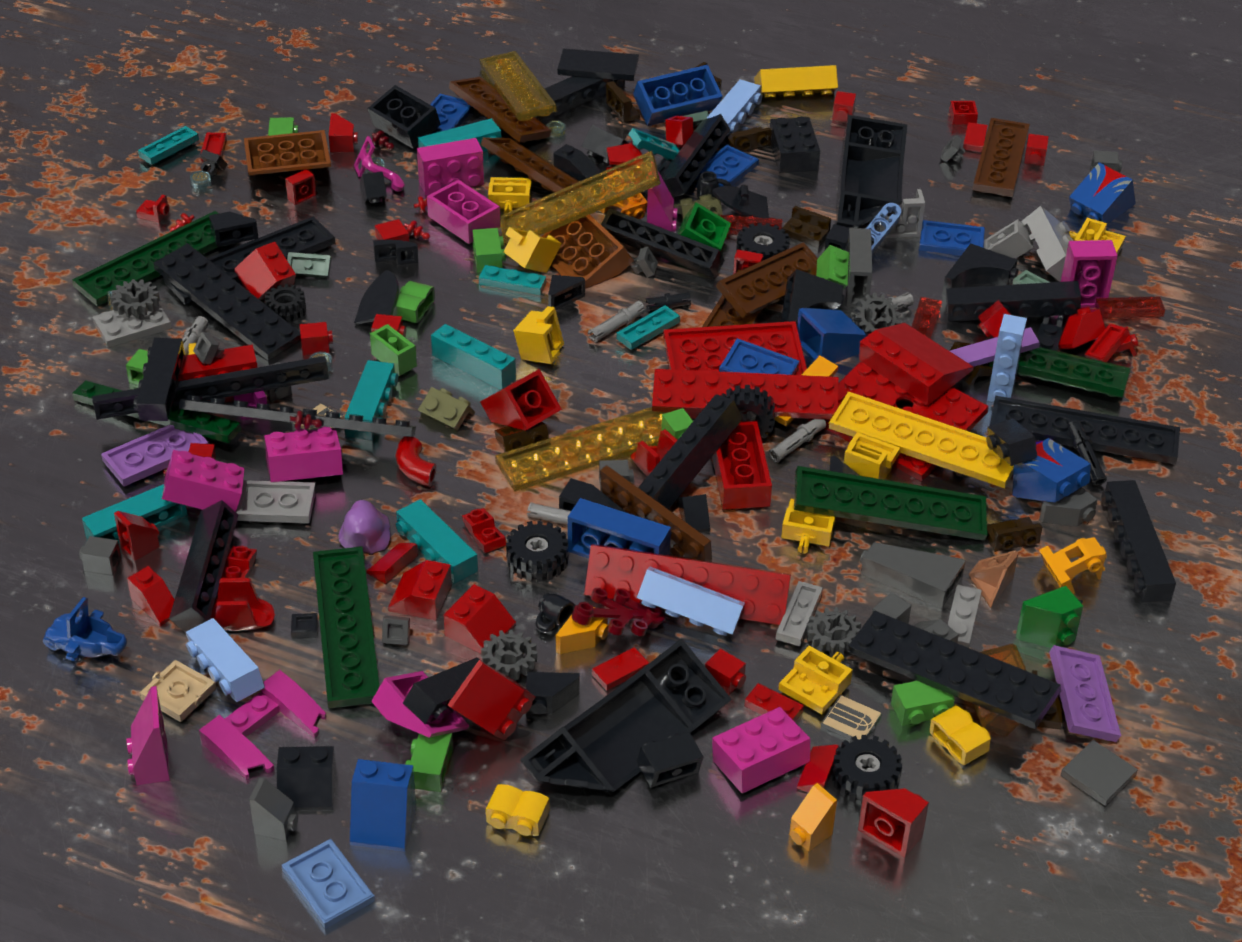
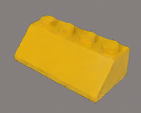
M836 65L760 69L754 77L755 84L761 85L760 93L762 96H765V99L776 98V95L791 98L795 97V94L809 97L813 96L814 93L828 96L838 89Z

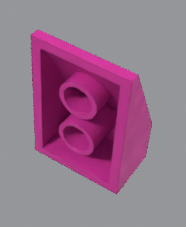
M650 164L647 223L676 233L678 208H674V199L656 166Z
M423 671L384 678L371 701L386 720L429 738L467 730L469 724L458 712L445 715L439 721L434 720L424 724L403 704L413 684L428 678Z
M157 686L150 688L131 725V738L126 739L128 754H132V758L127 759L129 775L135 776L137 786L170 781L167 736Z

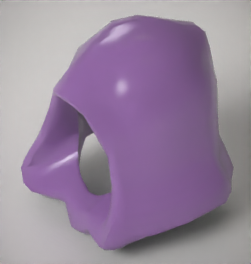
M356 501L345 515L339 532V542L344 548L363 546V553L373 554L385 550L389 544L391 529L388 516L382 514L369 501Z

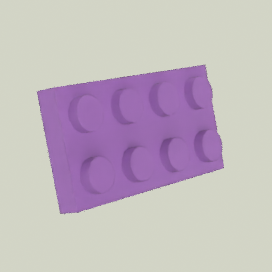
M168 425L106 451L101 456L102 461L123 486H127L168 468L173 450L189 452L191 443L208 444V442L200 434L175 429L173 425Z
M1054 645L1049 653L1056 682L1061 684V692L1059 694L1069 732L1117 742L1121 737L1100 656Z

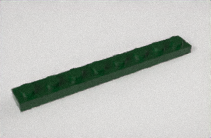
M85 380L72 395L74 401L93 406L92 396L123 390ZM179 406L171 408L168 421H150L164 426L173 425L175 429L190 433L194 432L226 443H230L241 431L240 422L200 411L179 409ZM138 413L128 414V416L139 418Z

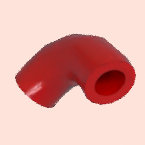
M404 436L398 444L395 455L399 470L410 480L430 487L436 475V464L420 458L419 454L422 451V444L417 438Z

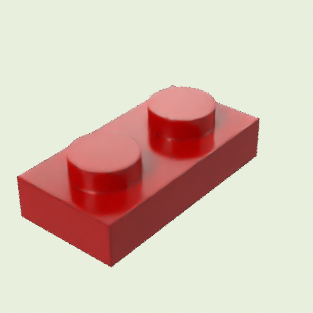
M759 683L745 698L744 702L745 707L761 715L781 707L794 722L803 713L804 705Z

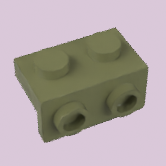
M711 194L699 196L700 200L692 201V198L682 199L680 204L674 205V208H678L677 213L682 214V221L695 202L723 218L721 201L712 197Z
M431 387L418 409L421 414L456 431L459 430L467 414L471 416L475 414L468 400L462 397L456 399L446 389L441 388L439 391Z

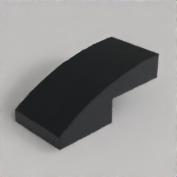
M373 240L375 263L393 260L397 261V265L419 263L417 243L402 240Z

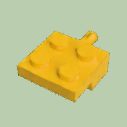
M490 178L488 199L500 206V209L504 208L505 216H508V211L509 216H511L513 209H530L531 180L529 178Z
M1086 218L1078 233L1069 232L1073 241L1112 240L1117 255L1126 238L1124 235L1107 231V223Z
M790 498L782 524L781 538L800 541L798 552L802 553L804 547L803 554L808 552L809 543L829 547L836 517L794 510V499Z
M808 646L794 661V668L780 681L778 690L822 715L851 684L853 669L841 663L844 660V656L841 653L839 655V652H835L832 657H829L817 649Z

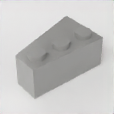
M1040 206L1021 222L1031 230L1032 234L1029 237L1031 241L1036 240L1039 249L1036 251L1046 271L1060 282L1068 242L1073 241V239L1070 237L1068 225L1064 221L1060 222Z

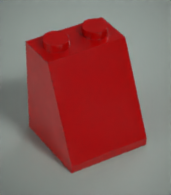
M540 369L480 401L491 422L524 431L562 410Z

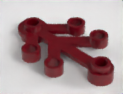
M594 588L591 600L610 609L593 608L587 602H580L575 606L572 613V619L581 625H589L593 617L618 618L611 619L608 626V631L614 635H621L632 619H640L634 620L631 632L637 636H644L648 627L657 628L665 619V615L659 607L650 608L630 599V593L624 589L616 590L613 601L607 598L608 593L606 590Z

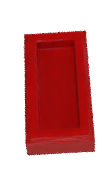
M968 122L963 148L967 151L982 152L988 125Z
M207 132L201 153L203 150L222 157L227 140L226 133Z
M1110 323L1085 353L1086 358L1107 362L1129 336L1128 328Z
M633 647L592 668V675L608 691L627 681L648 665L649 662Z

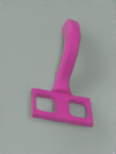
M367 136L354 164L358 177H362L365 169L372 173L383 172L384 178L392 182L391 188L398 192L402 191L405 184L401 177L387 168L374 164L371 156L375 146L370 136ZM368 143H369V144H370V150H369V152H368V154H367L366 148H367ZM362 160V167L359 170L358 166L360 161Z

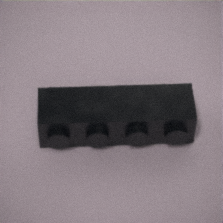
M154 337L152 347L148 348V362L143 365L144 377L139 380V395L134 398V410H138L139 420L168 421L185 358L183 340L180 338Z
M476 657L414 683L403 704L424 724L434 720L439 721L450 713H457V711L448 706V703L480 659Z

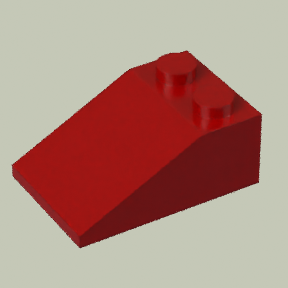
M479 660L450 700L448 706L505 741L515 731L516 724L523 714L530 710L536 696L513 679Z

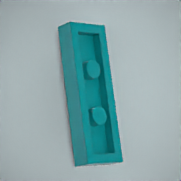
M184 126L139 149V157L153 165L199 141V135L189 127Z
M632 128L628 134L636 148L640 150L646 149L653 155L659 154L665 159L670 160L674 159L679 153V149L674 143Z
M488 265L484 266L479 276V285L540 296L547 283L546 276Z
M665 305L618 331L616 339L632 350L659 335L664 330L680 323V315Z

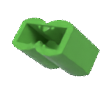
M413 281L407 282L400 290L392 316H402V320L414 323L420 322L425 312L430 309L435 300L434 286Z

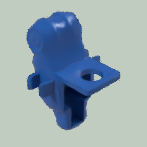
M83 597L71 613L63 614L53 621V624L45 632L43 643L51 650L62 649L67 653L66 659L76 661L79 656L88 658L103 657L105 655L118 656L125 649L127 638L124 634L114 631L108 622L101 619L104 612L94 610L89 616L88 598Z

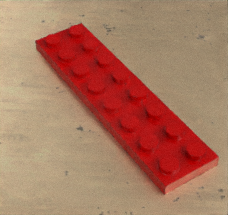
M655 369L652 411L672 412L683 408L686 413L700 414L716 394L720 396L722 393L726 394V390L729 388L734 391L735 386L738 385L741 388H745V385H750V389H754L757 386L760 387V392L763 390L767 391L768 397L771 396L773 403H775V417L788 416L792 418L831 420L838 409L839 377Z
M592 544L590 547L584 595L591 596L594 588H602L607 591V598L613 599L617 589H624L630 593V599L641 603L642 600L638 599L637 595L646 571L651 566L745 602L739 619L780 625L786 612L791 574Z

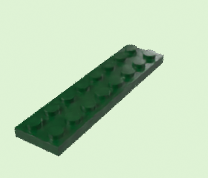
M213 211L72 279L73 287L96 306H100L111 300L108 295L112 296L111 291L116 290V285L123 286L124 281L129 283L132 279H135L136 282H139L142 279L146 283L156 277H160L161 274L154 269L153 263L187 243L202 255L218 248L211 233L209 215L219 213Z
M797 466L795 471L794 510L984 541L987 537L986 496Z
M363 546L313 552L328 708L370 704L380 685Z

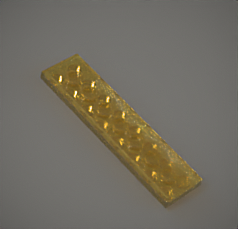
M516 51L479 59L481 68L518 121H528L535 116H548L552 112L557 111L555 102Z
M652 151L501 215L500 221L504 245L507 246L510 237L506 235L509 227L524 231L531 230L540 236L661 184L655 156Z
M652 407L495 455V462L514 492L598 466L599 461L617 460L636 452L637 445L641 441H644L648 446H657L662 427V414L669 412L652 411Z

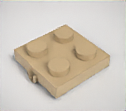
M174 660L161 673L156 672L153 675L152 681L139 693L141 700L144 701L150 688L157 686L162 712L182 722L216 690V683L181 662Z

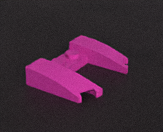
M281 670L263 682L265 688L261 689V692L225 719L218 715L199 729L201 744L245 779H249L248 769L263 766L266 773L274 770V765L246 737L276 714L281 712L314 738L319 734V728L314 726L317 718L326 719V712L308 693Z

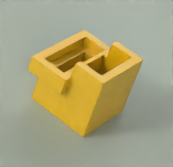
M509 227L506 235L510 237L504 253L526 269L547 273L562 243L551 235L543 238L531 230L524 231Z
M547 306L543 312L530 311L513 330L521 360L552 364L560 355L559 350L564 345L555 307Z
M857 432L847 446L844 463L860 476L885 480L900 454V447Z

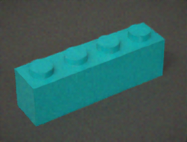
M491 118L418 137V145L421 148L477 138L483 152H486L488 149L481 145L483 137L501 138V130Z
M444 324L431 334L432 356L499 390L507 387L516 379V358L447 324Z
M367 361L345 414L346 418H349V414L363 415V420L372 421V417L385 416L387 401H391L392 388L393 386L396 387L398 383V373H395L394 363ZM344 429L345 437L372 440L375 434L374 432Z
M163 484L82 518L87 538L92 536L118 540L120 544L114 517L115 512L121 511L141 516L158 528L187 516L186 505L163 500Z
M421 499L396 511L397 522L395 525L399 534L404 535L410 543H416L418 550L424 555L426 560L450 564L451 582L453 584L478 572L477 553Z

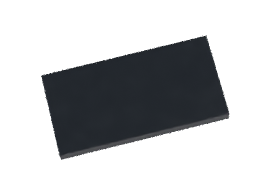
M563 48L557 75L634 81L639 54Z

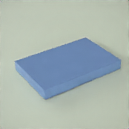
M332 839L281 865L286 877L324 929L375 902L374 894Z

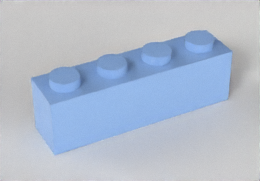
M740 79L709 114L707 119L722 114L731 130L728 134L736 132L737 128L745 122L747 116L751 115L754 108L761 103V85Z
M1008 314L1003 316L987 401L994 402L995 395L1007 398L1012 397L1027 318Z
M651 566L646 571L637 598L642 600L641 603L647 607H662L666 609L665 613L678 618L680 615L690 618V623L701 627L704 624L714 627V632L727 636L728 633H734L745 602Z
M214 618L186 631L189 641L186 643V647L190 655L197 657L203 670L208 669L211 679L214 682H219L225 695L230 694L238 702L265 688L257 665Z

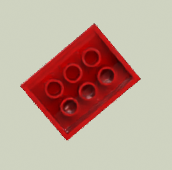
M906 323L876 329L860 341L859 361L927 406L969 374L974 368Z

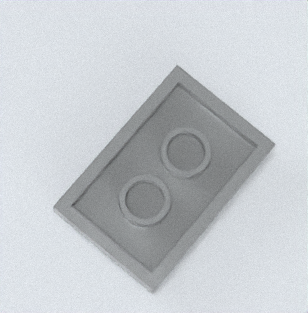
M160 304L158 307H154V312L147 311L146 316L141 313L138 318L133 314L128 318L126 313L119 315L118 311L114 310L92 316L93 323L107 348L172 329L171 322Z
M243 480L242 495L236 513L239 515L237 521L310 523L316 485L315 483Z

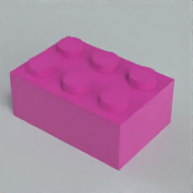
M477 138L417 148L419 183L425 195H430L457 180L462 181L469 187L484 185L483 150Z
M460 180L427 196L428 217L468 244L473 242L472 230L500 227V206Z
M1112 240L1068 242L1061 282L1078 281L1081 293V308L1090 306V308L1107 307L1118 257Z
M321 427L317 430L308 431L299 429L289 433L273 432L270 435H264L266 460L271 482L343 475L341 447L336 428Z
M173 450L166 471L162 499L202 510L223 500L236 512L242 495L244 468L234 463L227 464L210 457L193 455L187 451Z
M778 707L712 737L713 762L741 793H745L810 762V737L781 707Z

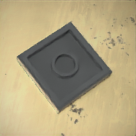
M1092 740L1062 769L1060 776L1106 806L1137 775L1138 769Z

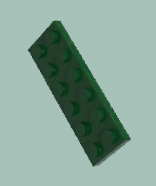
M1039 347L1020 353L1017 374L1036 377L1042 381L1058 382L1064 386H1075L1089 392L1105 393L1111 397L1118 396L1123 398L1131 368ZM994 361L989 362V366L993 367Z

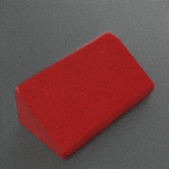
M398 543L367 570V574L387 584L418 556L417 544Z
M840 745L812 747L810 762L806 763L797 789L809 792L818 783L826 790L833 770L834 754Z

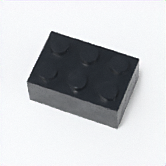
M394 85L367 108L375 127L412 149L418 145V137L430 135L441 125L435 107L397 85Z
M800 116L797 118L781 117L770 119V129L772 130L771 148L779 173L819 171L820 148L810 118Z

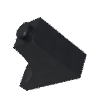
M970 243L945 276L942 294L946 295V288H960L974 284L1009 285L1018 275L1019 269L1016 268L1018 259Z
M796 269L787 279L781 322L795 321L797 324L798 313L801 308L836 310L844 302V285Z

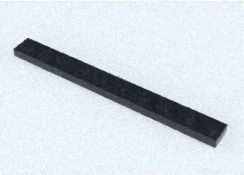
M325 356L178 381L172 407L179 406L180 399L188 398V395L202 396V400L207 401L211 400V397L224 398L329 379L327 360ZM138 388L92 396L96 420L138 413V410H134V398L139 395Z
M188 395V398L180 399L179 409L292 423L295 422L289 421L290 416L296 417L297 415L294 407L280 406V409H271V404L257 403V407L248 406L247 401L234 400V404L225 403L223 398L211 397V401H205L199 395ZM303 409L304 418L307 414H310L312 420H321L322 426L407 437L415 436L416 426L410 425V421L396 420L395 423H387V418L372 417L371 421L363 420V415L349 414V418L340 417L339 412L326 411V415L317 414L315 409Z

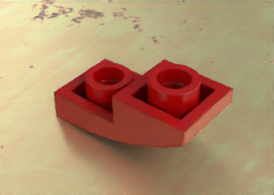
M484 508L474 509L470 513L462 515L466 528L484 553L506 546V537L495 527L494 518Z
M233 546L228 553L221 578H248L256 559L257 550L249 549L246 546Z

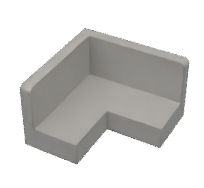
M917 189L916 198L903 199L900 219L885 238L921 237L925 201L921 189ZM876 225L878 232L885 230L883 225Z

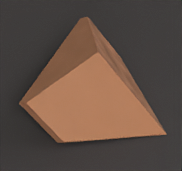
M1016 550L979 560L968 574L977 589L982 590L981 595L990 608L1014 578L1018 559Z

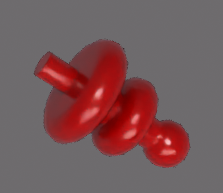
M419 196L418 204H414V208H419L421 213H425L427 198L424 201L423 197Z
M182 213V221L177 219L176 226L171 227L170 232L191 223L195 217L193 215L189 217L187 214Z
M414 220L409 225L405 223L404 227L407 228L409 237L414 233L416 239L420 236L424 240L430 238L429 233L423 232L422 226L417 227V221Z

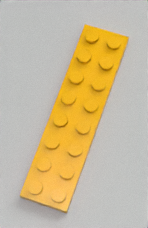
M851 392L846 394L829 422V429L852 437L857 432L900 447V453L1004 489L1014 471V465L1010 466L997 453L989 449L986 437Z

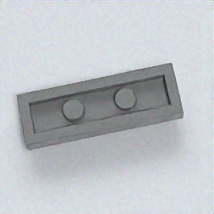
M798 581L776 632V640L801 646L806 634L809 617L814 615L822 596L823 587Z
M957 585L947 625L959 634L957 643L969 648L982 590Z

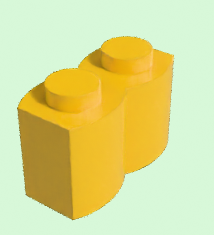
M955 705L931 719V735L940 745L947 748L953 758L960 764L966 765L989 751L991 741L989 732L984 727L973 722L970 713Z
M498 784L485 809L486 822L497 829H514L523 836H539L550 811L549 797L541 793L522 791L510 785Z

